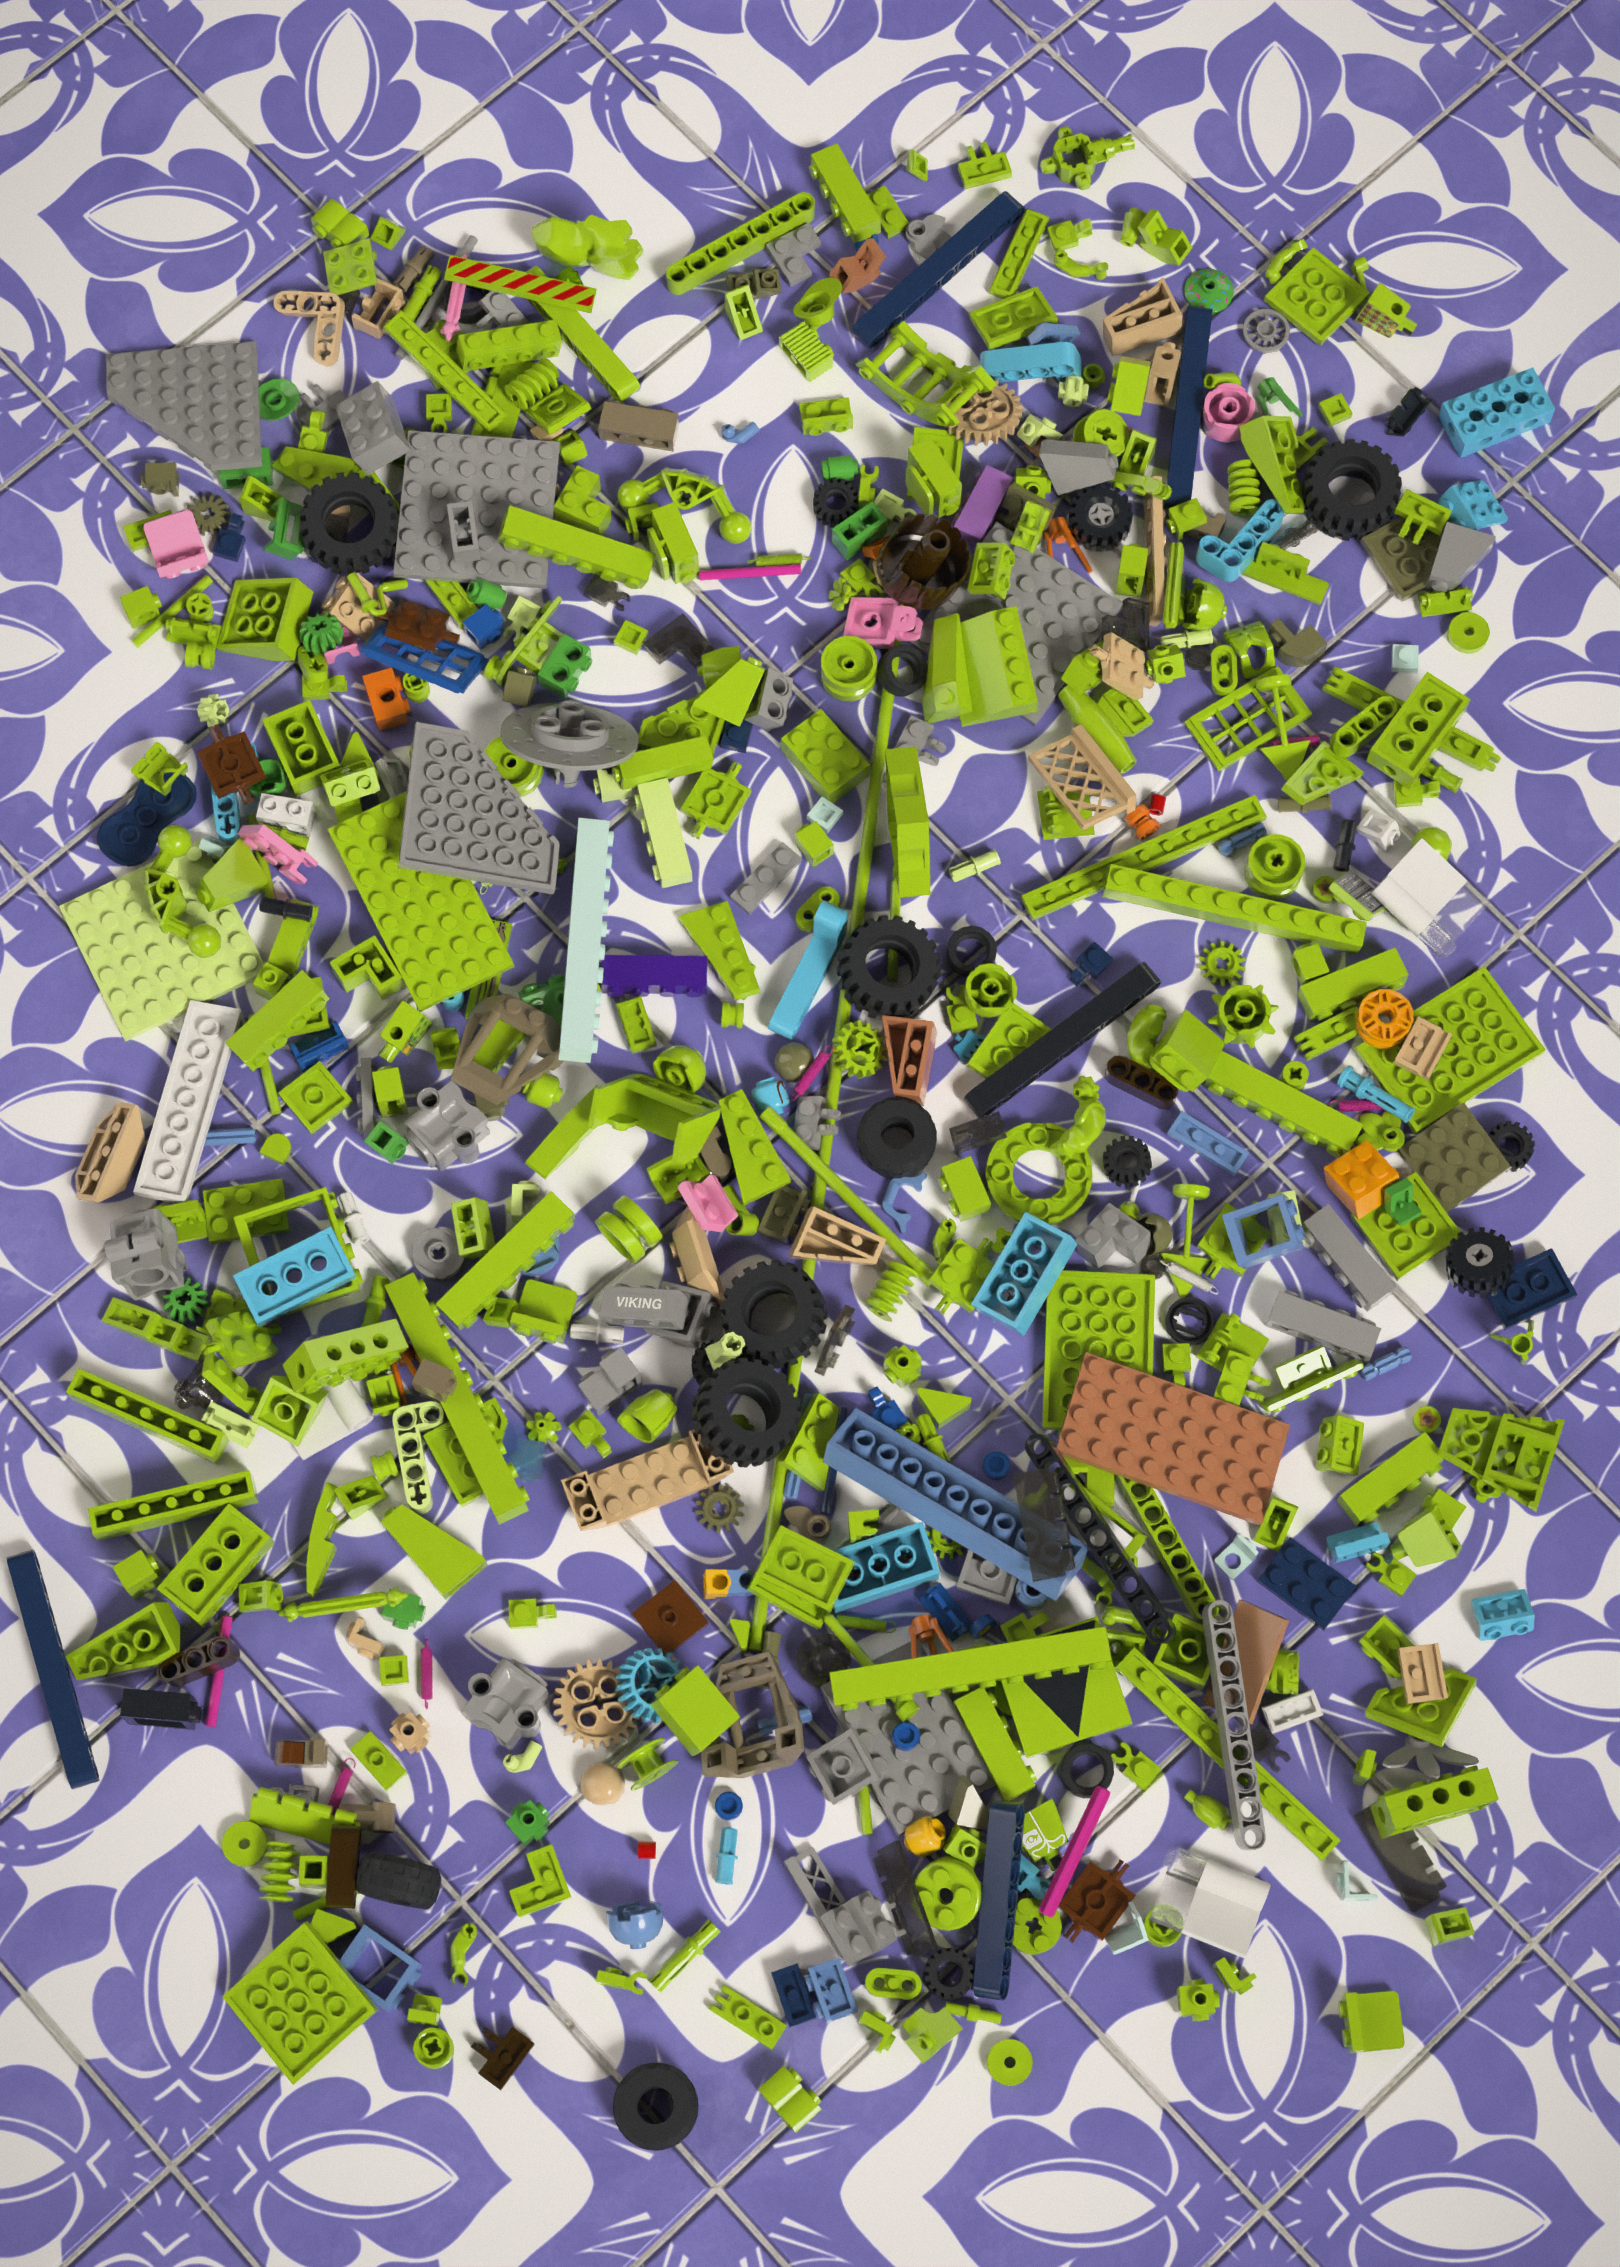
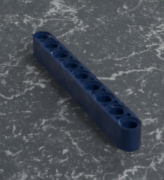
M1008 191L1002 192L854 324L852 333L870 349L877 346L890 334L889 330L895 324L903 320L905 321L1022 216L1025 207Z
M1187 306L1167 485L1172 488L1169 499L1165 500L1164 508L1166 509L1187 502L1192 498L1212 308Z
M34 1549L6 1558L69 1785L74 1790L98 1782L100 1778L36 1552Z

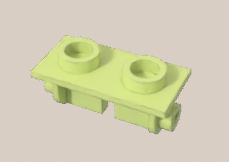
M213 1401L210 1402L200 1421L224 1432L230 1441L246 1449L251 1445L260 1426Z

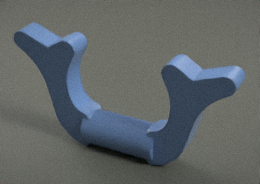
M926 1172L916 1177L893 1178L888 1186L882 1202V1209L886 1215L898 1224L901 1234H905L906 1223L910 1221L911 1215L901 1214L894 1210L893 1203L901 1186L907 1185L914 1188L917 1192H921L922 1182L927 1178Z

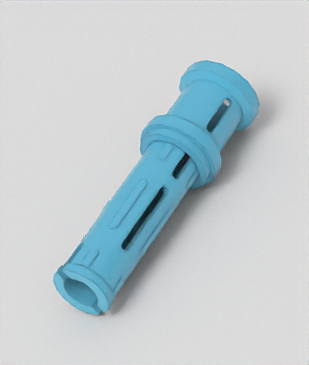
M1350 1065L1341 1073L1337 1086L1341 1088L1343 1086L1356 1093V1097L1359 1099L1366 1098L1405 1123L1412 1118L1415 1108L1410 1107L1374 1085L1372 1078L1363 1077L1353 1071L1354 1068Z

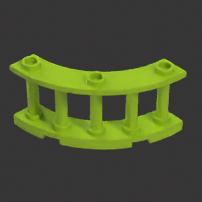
M904 320L895 324L889 330L893 335V340L872 361L866 357L855 364L859 368L860 375L865 380H871L882 392L898 403L907 414H914L928 422L944 427L958 425L960 421L954 414L976 392H989L997 385L981 365H964L962 368L955 366V361L940 352L936 355L926 348L927 342ZM899 347H904L913 355V360L891 381L878 368ZM920 366H926L934 374L913 395L900 388ZM947 380L953 384L935 403L923 401L941 381ZM960 391H963L948 407L946 406Z

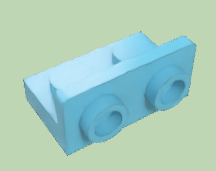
M1378 1523L1351 1529L1326 1538L1334 1564L1386 1549L1390 1544L1387 1532L1381 1533Z
M1525 1589L1475 1598L1471 1601V1607L1479 1626L1480 1641L1497 1640L1501 1637L1516 1634L1523 1635L1534 1630L1535 1614Z

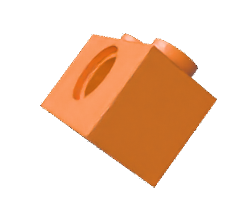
M391 667L362 676L378 730L382 731L408 723L407 713H411L407 698H401L400 691L404 690L400 675L395 676ZM385 696L394 697L389 702L382 701Z

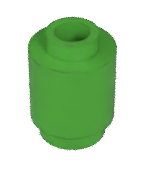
M852 455L827 457V460L821 461L823 481L829 479L830 483H832L833 478H837V482H841V478L846 481H853L854 475H858L857 460H852Z
M476 578V580L469 583L467 588L470 602L481 606L487 604L491 610L502 608L506 601V591L500 585L485 579Z

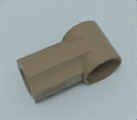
M372 1802L371 1805L341 1804L340 1809L357 1813L356 1822L361 1823V1830H369V1832L394 1833L395 1803Z

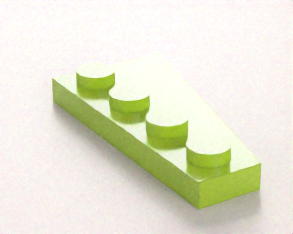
M743 1089L718 1100L719 1105H721V1116L743 1206L791 1183L785 1167Z

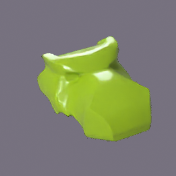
M590 215L585 221L581 222L578 220L576 223L552 216L536 226H532L531 235L539 252L548 260L567 267L591 265L595 270L604 275L624 280H630L639 271L636 261L642 256L644 250L637 239H629L633 234V229L627 220L607 221Z

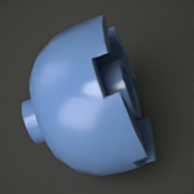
M638 1901L613 1906L612 1911H606L607 1925L613 1938L621 1944L630 1945V1949L633 1950L647 1947L646 1943L654 1940L659 1935L663 1926V1910L659 1902L650 1901V1907L638 1905Z

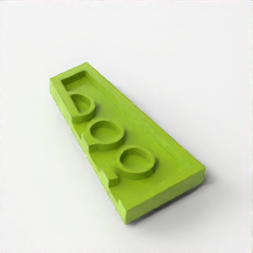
M728 901L678 916L683 928L685 927L690 934V938L700 948L704 956H707V962L712 965L717 972V976L735 1001L760 993L757 979Z

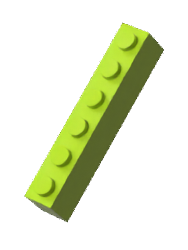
M509 505L504 513L497 542L503 543L506 548L521 549L527 551L533 557L551 559L557 565L576 567V570L579 572L594 573L600 575L603 580L624 583L630 589H642L648 582L655 553Z
M1221 1051L1205 1082V1086L1213 1094L1218 1096L1224 1095L1232 1099L1231 1101L1236 1106L1241 1108L1247 1107L1255 1111L1259 1118L1267 1121L1270 1119L1278 1123L1279 1127L1289 1133L1295 1132L1303 1136V1140L1311 1145L1318 1144L1326 1148L1330 1155L1337 1158L1351 1150L1364 1125Z
M550 1191L436 1303L437 1308L460 1331L464 1327L470 1328L477 1321V1314L483 1308L489 1309L497 1301L496 1295L501 1290L507 1291L517 1281L515 1277L522 1270L524 1272L528 1271L536 1262L534 1258L541 1251L546 1253L555 1244L553 1239L560 1233H567L573 1227L574 1212Z
M80 1368L77 1369L66 1391L73 1401L214 1464H218L229 1442L224 1432Z
M250 1470L87 1509L92 1534L97 1541L219 1513L228 1504H231L234 1508L257 1504L259 1500L254 1477Z

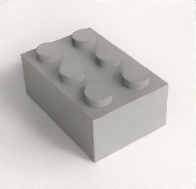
M378 380L335 405L352 459L367 475L411 451L394 399Z

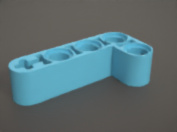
M1056 342L984 351L980 354V365L994 381L999 380V383L1056 376L1060 383L1065 382V378L1068 376L1081 377L1082 358L1074 344L1070 342Z
M1277 499L1267 500L1230 544L1213 535L1204 536L1199 542L1196 555L1198 565L1225 582H1232L1238 579L1258 555L1262 543H1268L1282 525L1285 512Z
M250 742L258 761H260L255 745ZM211 784L215 826L219 839L226 844L233 845L238 839L242 838L238 835L242 828L238 793H232L218 799ZM226 804L232 805L231 809L227 811L220 810ZM226 823L231 824L232 829L230 834H227L228 829Z

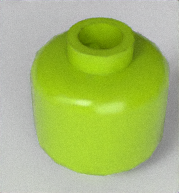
M544 1073L542 1078L536 1082L531 1081L524 1085L522 1093L525 1094L527 1102L542 1108H549L553 1102H559L563 1088L559 1087L560 1081L557 1076Z

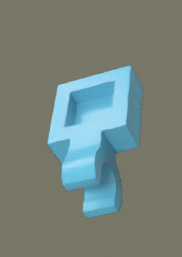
M1021 1854L1018 1890L1022 1892L1027 1888L1035 1898L1041 1901L1051 1882L1046 1878L1037 1877L1036 1874L1039 1872V1869Z

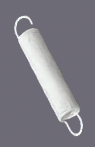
M1159 1260L1162 1264L1166 1265L1165 1270L1170 1274L1183 1279L1202 1291H1210L1213 1294L1219 1293L1218 1290L1217 1293L1212 1292V1287L1215 1288L1213 1283L1173 1261L1165 1264L1166 1262Z

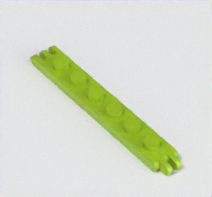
M1334 667L1331 672L1334 676L1329 675L1327 679L1329 684H1324L1322 687L1325 693L1360 711H1363L1382 696L1392 697L1396 701L1397 712L1405 703L1399 698L1338 667ZM1379 709V712L1384 715L1390 714L1386 709ZM1455 727L1438 749L1478 771L1486 769L1494 772L1497 767L1494 763L1498 764L1501 760V757L1493 752L1494 748L1491 745Z

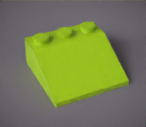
M298 578L235 580L216 649L222 652L270 661H295L300 644L301 623L306 622L314 592Z

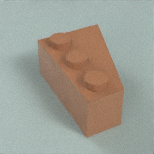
M882 1015L893 1093L896 1098H908L924 1106L938 1033L933 1021Z

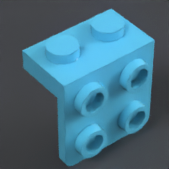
M1483 480L1453 485L1435 502L1452 510L1447 522L1479 531L1481 528L1504 524L1508 520L1503 507L1496 500L1489 485Z

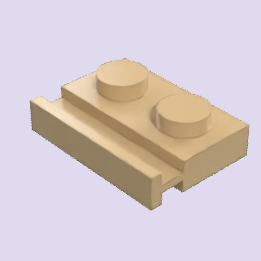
M1418 1016L1393 1064L1428 1081L1452 1033H1447L1442 1028Z
M1439 1643L1397 1649L1406 1704L1448 1698Z

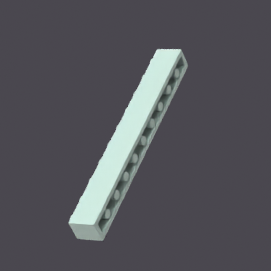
M578 819L558 1059L563 1061L590 1063L592 1053L597 1054L598 1038L593 1037L594 1030H599L600 1014H595L596 1006H601L602 991L597 990V983H602L604 968L599 967V960H604L605 945L600 943L601 937H606L607 922L602 921L603 914H608L609 899L604 898V891L609 892L611 876H606V869H611L612 854L607 853L608 846L613 847L614 831H609L610 821Z

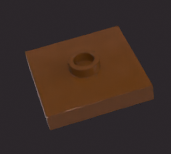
M676 1580L632 1613V1616L657 1648H662L663 1655L668 1652L673 1653L709 1624Z

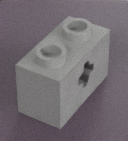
M466 501L447 504L455 563L481 560L473 502Z

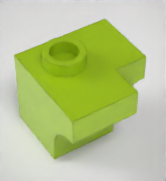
M945 2007L937 2013H929L920 2008L902 2024L911 2035L905 2043L923 2064L963 2030Z

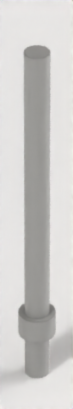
M470 235L462 249H458L454 256L462 257L463 254H466L467 259H470V253L477 244L478 239ZM444 277L415 321V324L421 330L443 298L444 288L449 282L444 280ZM401 346L395 353V356L401 360L407 355V352Z

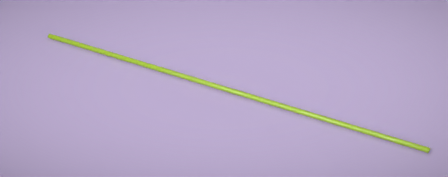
M895 638L893 648L902 645V641H897ZM900 657L892 660V671L896 678ZM884 688L882 689L848 937L851 936L856 927L859 925L863 926L885 768V749L888 747L895 696L888 693ZM846 989L840 990L834 1038L838 1036L836 1031L843 1028V1025L849 1023L852 1001L848 1002L844 997L847 992ZM833 1052L829 1068L825 1109L837 1110L842 1071L839 1069L842 1064L841 1062H834V1059L838 1056L837 1053ZM836 1119L824 1120L823 1124L835 1126ZM821 1135L820 1149L817 1155L829 1166L834 1135ZM816 1172L810 1208L814 1206L823 1210L827 1183ZM803 1260L802 1270L814 1280L816 1261ZM803 1355L797 1358L798 1363L791 1366L788 1362L786 1382L788 1384L792 1383L796 1389L794 1397L798 1395ZM785 1448L775 1457L761 1560L780 1525L787 1468L780 1464L779 1460ZM758 1596L755 1598L748 1650L754 1652H762L769 1602Z

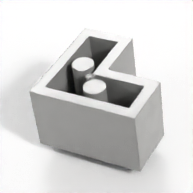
M1111 1203L1105 1206L1075 1240L1078 1244L1076 1246L1078 1254L1098 1269L1104 1265L1116 1250L1137 1265L1154 1246L1150 1231Z
M622 1347L616 1351L611 1349L601 1357L602 1361L599 1362L600 1370L595 1373L594 1371L588 1372L580 1379L581 1383L578 1384L580 1393L597 1416H600L642 1386L639 1370Z

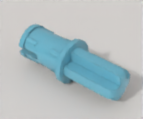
M725 1827L721 1831L719 1854H716L718 1866L715 1883L733 1885L735 1860H738V1856H735L738 1830L735 1828Z

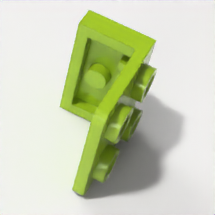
M532 1279L527 1280L518 1310L512 1313L510 1319L512 1330H515V1333L529 1337L533 1335L540 1337L541 1340L555 1344L559 1342L564 1344L578 1298L577 1293Z
M1386 1991L1365 1994L1352 1992L1341 1996L1342 2000L1338 2001L1340 2018H1344L1345 2029L1342 2030L1344 2047H1348L1349 2054L1401 2049L1404 2047V2032L1397 1992Z

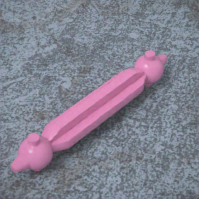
M463 254L462 258L467 259V255ZM452 282L445 318L446 324L441 329V334L446 336V341L448 342L460 330V327L456 326L460 319L466 288L465 284Z

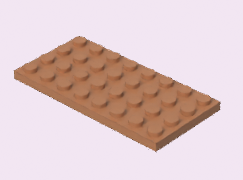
M1086 1352L1080 1366L1056 1447L1062 1456L1260 1526L1263 1523L1290 1425Z

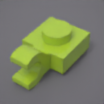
M1084 219L1075 226L1069 220L1047 227V233L1054 252L1079 246L1078 239L1093 235L1091 230L1093 226L1090 219Z
M319 410L311 412L310 426H302L298 445L299 449L325 453L329 432L322 430L326 412Z
M865 465L860 467L861 482L858 511L870 502H874L875 488H871V484L877 481L879 477L878 466H875L873 474L865 473Z
M302 673V697L304 701L330 699V692L348 691L345 675H336L329 678L328 673L326 681L312 683L307 681Z
M1418 778L1410 789L1396 780L1393 782L1396 808L1422 806V798H1438L1441 791L1439 781H1432L1421 785L1420 778Z
M1190 1343L1163 1344L1164 1373H1172V1383L1185 1387L1184 1372H1191L1192 1369Z
M590 1410L568 1426L569 1430L585 1449L593 1445L603 1459L612 1453L611 1447L602 1438L607 1433L606 1429Z
M536 1598L509 1600L510 1629L538 1628V1619L557 1618V1607H555V1604L537 1606Z
M1045 1610L1030 1619H1027L1023 1612L999 1627L1009 1643L1037 1636L1033 1629L1050 1619Z
M606 1967L605 1971L598 1970L597 1984L629 1990L637 1995L644 1993L643 1989H638L634 1986V1982L638 1978L647 1980L645 1973L636 1972L630 1977L621 1975L622 1970Z

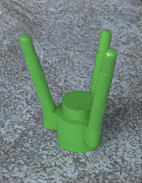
M1274 377L1266 378L1259 383L1257 389L1260 394L1256 398L1261 405L1263 416H1269L1266 401L1269 404H1273L1279 400L1290 412L1294 411L1298 417L1303 416L1302 412L1285 394Z

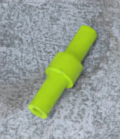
M946 2002L945 2008L950 2014L966 2017L967 2021L978 2022V2020L996 2024L1001 2023L1002 2013L980 2009V2005L969 2003V2006Z

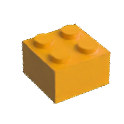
M1368 1140L1324 1167L1328 1188L1358 1220L1384 1203L1385 1189L1392 1183L1400 1181L1399 1173Z

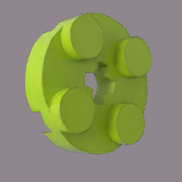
M1035 1897L1023 1898L1016 1906L1013 1947L1027 1955L1044 1953L1054 1947L1062 1930L1060 1913L1056 1910L1052 1918L1041 1914L1038 1909L1043 1899L1040 1901ZM1035 1918L1039 1920L1038 1925L1041 1926V1930H1035L1034 1934L1028 1932L1029 1927L1025 1924L1026 1921H1032Z

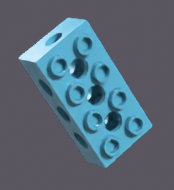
M1531 367L1443 402L1438 418L1458 456L1463 458L1550 423L1555 407L1536 371Z
M329 1227L233 1275V1278L255 1322L260 1327L356 1279V1275L332 1228ZM323 1259L327 1265L323 1270L316 1271L311 1267L313 1261ZM292 1271H298L302 1274V1279L297 1283H291L287 1280L288 1274ZM268 1283H273L278 1286V1289L274 1295L268 1296L263 1293V1287Z

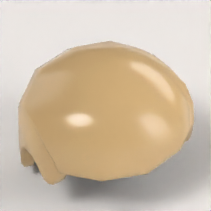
M597 1763L589 1766L581 1776L580 1789L584 1798L592 1804L599 1806L614 1804L625 1792V1778L622 1772L613 1765Z

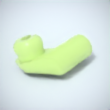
M530 1740L523 1754H508L503 1759L504 1767L512 1773L529 1770L537 1759L542 1746Z

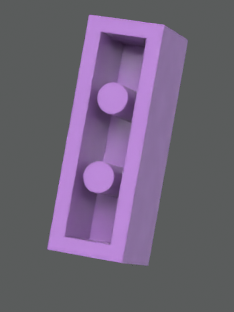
M986 465L982 473H977L973 481L974 489L972 493L965 495L962 502V507L964 508L961 514H955L951 523L952 528L957 527L961 531V540L965 539L969 546L976 548V544L982 543L996 521L997 514L1002 509L1001 505L1009 486L1014 481V477Z

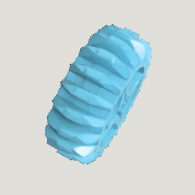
M646 1648L644 1652L637 1650L633 1656L630 1655L625 1658L626 1664L620 1665L619 1670L621 1674H618L615 1680L621 1684L616 1686L615 1691L622 1692L623 1694L618 1698V1701H626L627 1705L624 1711L634 1710L632 1718H638L641 1715L642 1722H648L650 1719L653 1723L660 1722V1716L650 1704L657 1699L654 1694L667 1683L671 1687L677 1681L674 1676L681 1671L677 1668L680 1660L672 1662V1653L668 1652L663 1656L662 1648H658L654 1652L652 1648ZM654 1667L662 1671L663 1674H659ZM638 1669L639 1685L635 1688V1674ZM657 1682H660V1684L656 1685L655 1687H649L647 1689H644V1687L651 1683L655 1684ZM640 1696L647 1698L650 1704L645 1702Z

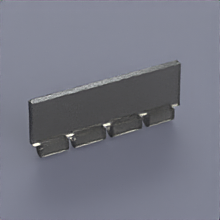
M1046 1469L1013 1474L1033 1582L1066 1576L1065 1571L1073 1570L1076 1566L1072 1549L1061 1550V1547L1071 1545L1067 1522L1056 1523L1057 1520L1066 1518L1062 1496L1051 1497L1050 1495L1061 1492L1057 1472L1046 1473Z
M1370 1806L1353 1815L1411 1914L1441 1897L1439 1891L1446 1888L1447 1885L1437 1869L1429 1874L1425 1871L1434 1863L1423 1845L1414 1850L1410 1846L1419 1840L1414 1830L1381 1839Z
M900 1840L894 1841L877 1850L878 1856L873 1858V1862L879 1878L884 1876L887 1878L881 1885L888 1904L896 1903L897 1907L891 1909L898 1931L904 1929L906 1931V1934L900 1936L906 1955L914 1954V1957L917 1958L938 1948L901 1842Z

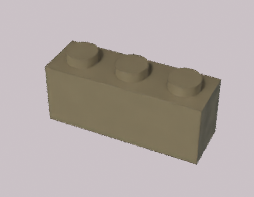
M604 401L598 427L599 440L674 452L679 428V414L669 409L655 410L644 405L631 406L625 405L620 401Z

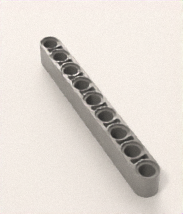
M1217 1600L1204 1607L1202 1620L1236 1845L1240 1849L1252 1851L1260 1849L1264 1845L1266 1833L1233 1611L1228 1602ZM1214 1606L1222 1610L1223 1617L1220 1621L1215 1620L1212 1616ZM1218 1634L1226 1638L1227 1645L1224 1649L1220 1648L1216 1643ZM1222 1662L1228 1663L1231 1668V1673L1228 1677L1224 1676L1220 1671ZM1226 1690L1234 1693L1235 1701L1232 1705L1228 1704L1224 1699ZM1230 1718H1235L1239 1723V1729L1236 1733L1229 1729L1228 1722ZM1235 1746H1239L1243 1751V1757L1240 1761L1233 1757L1232 1750ZM1239 1774H1243L1247 1778V1786L1244 1789L1237 1785L1236 1781ZM1244 1802L1251 1806L1252 1810L1249 1817H1245L1241 1813V1805ZM1248 1830H1251L1256 1836V1841L1252 1846L1245 1840V1834Z

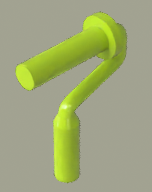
M356 572L350 573L347 576L348 581L362 603L361 611L363 613L370 612L374 616L384 615L387 612L383 592L402 590L408 587L406 579L383 582L377 587L381 609L376 610L378 602L375 599L371 600Z

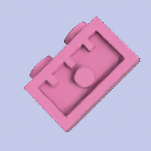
M709 1175L702 1183L683 1181L677 1187L698 1225L703 1230L722 1232L738 1216L715 1175Z

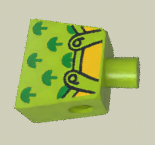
M402 1000L380 1034V1037L386 1041V1044L378 1055L390 1064L399 1052L408 1056L433 1023L424 1014Z

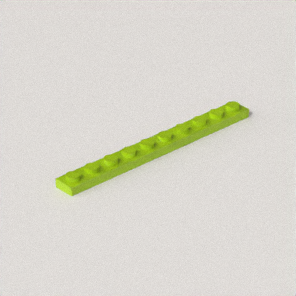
M1253 795L1021 895V900L1031 920L1034 921L1103 891L1107 872L1111 864L1147 872L1247 829L1258 822H1263L1267 816L1257 796Z
M1134 1647L1115 1669L1224 1770L1218 1725ZM1235 1746L1232 1754L1236 1760L1240 1761L1243 1757V1751L1239 1746ZM1255 1760L1261 1806L1320 1861H1323L1341 1840ZM1239 1774L1236 1782L1244 1789L1247 1786V1778L1243 1774Z

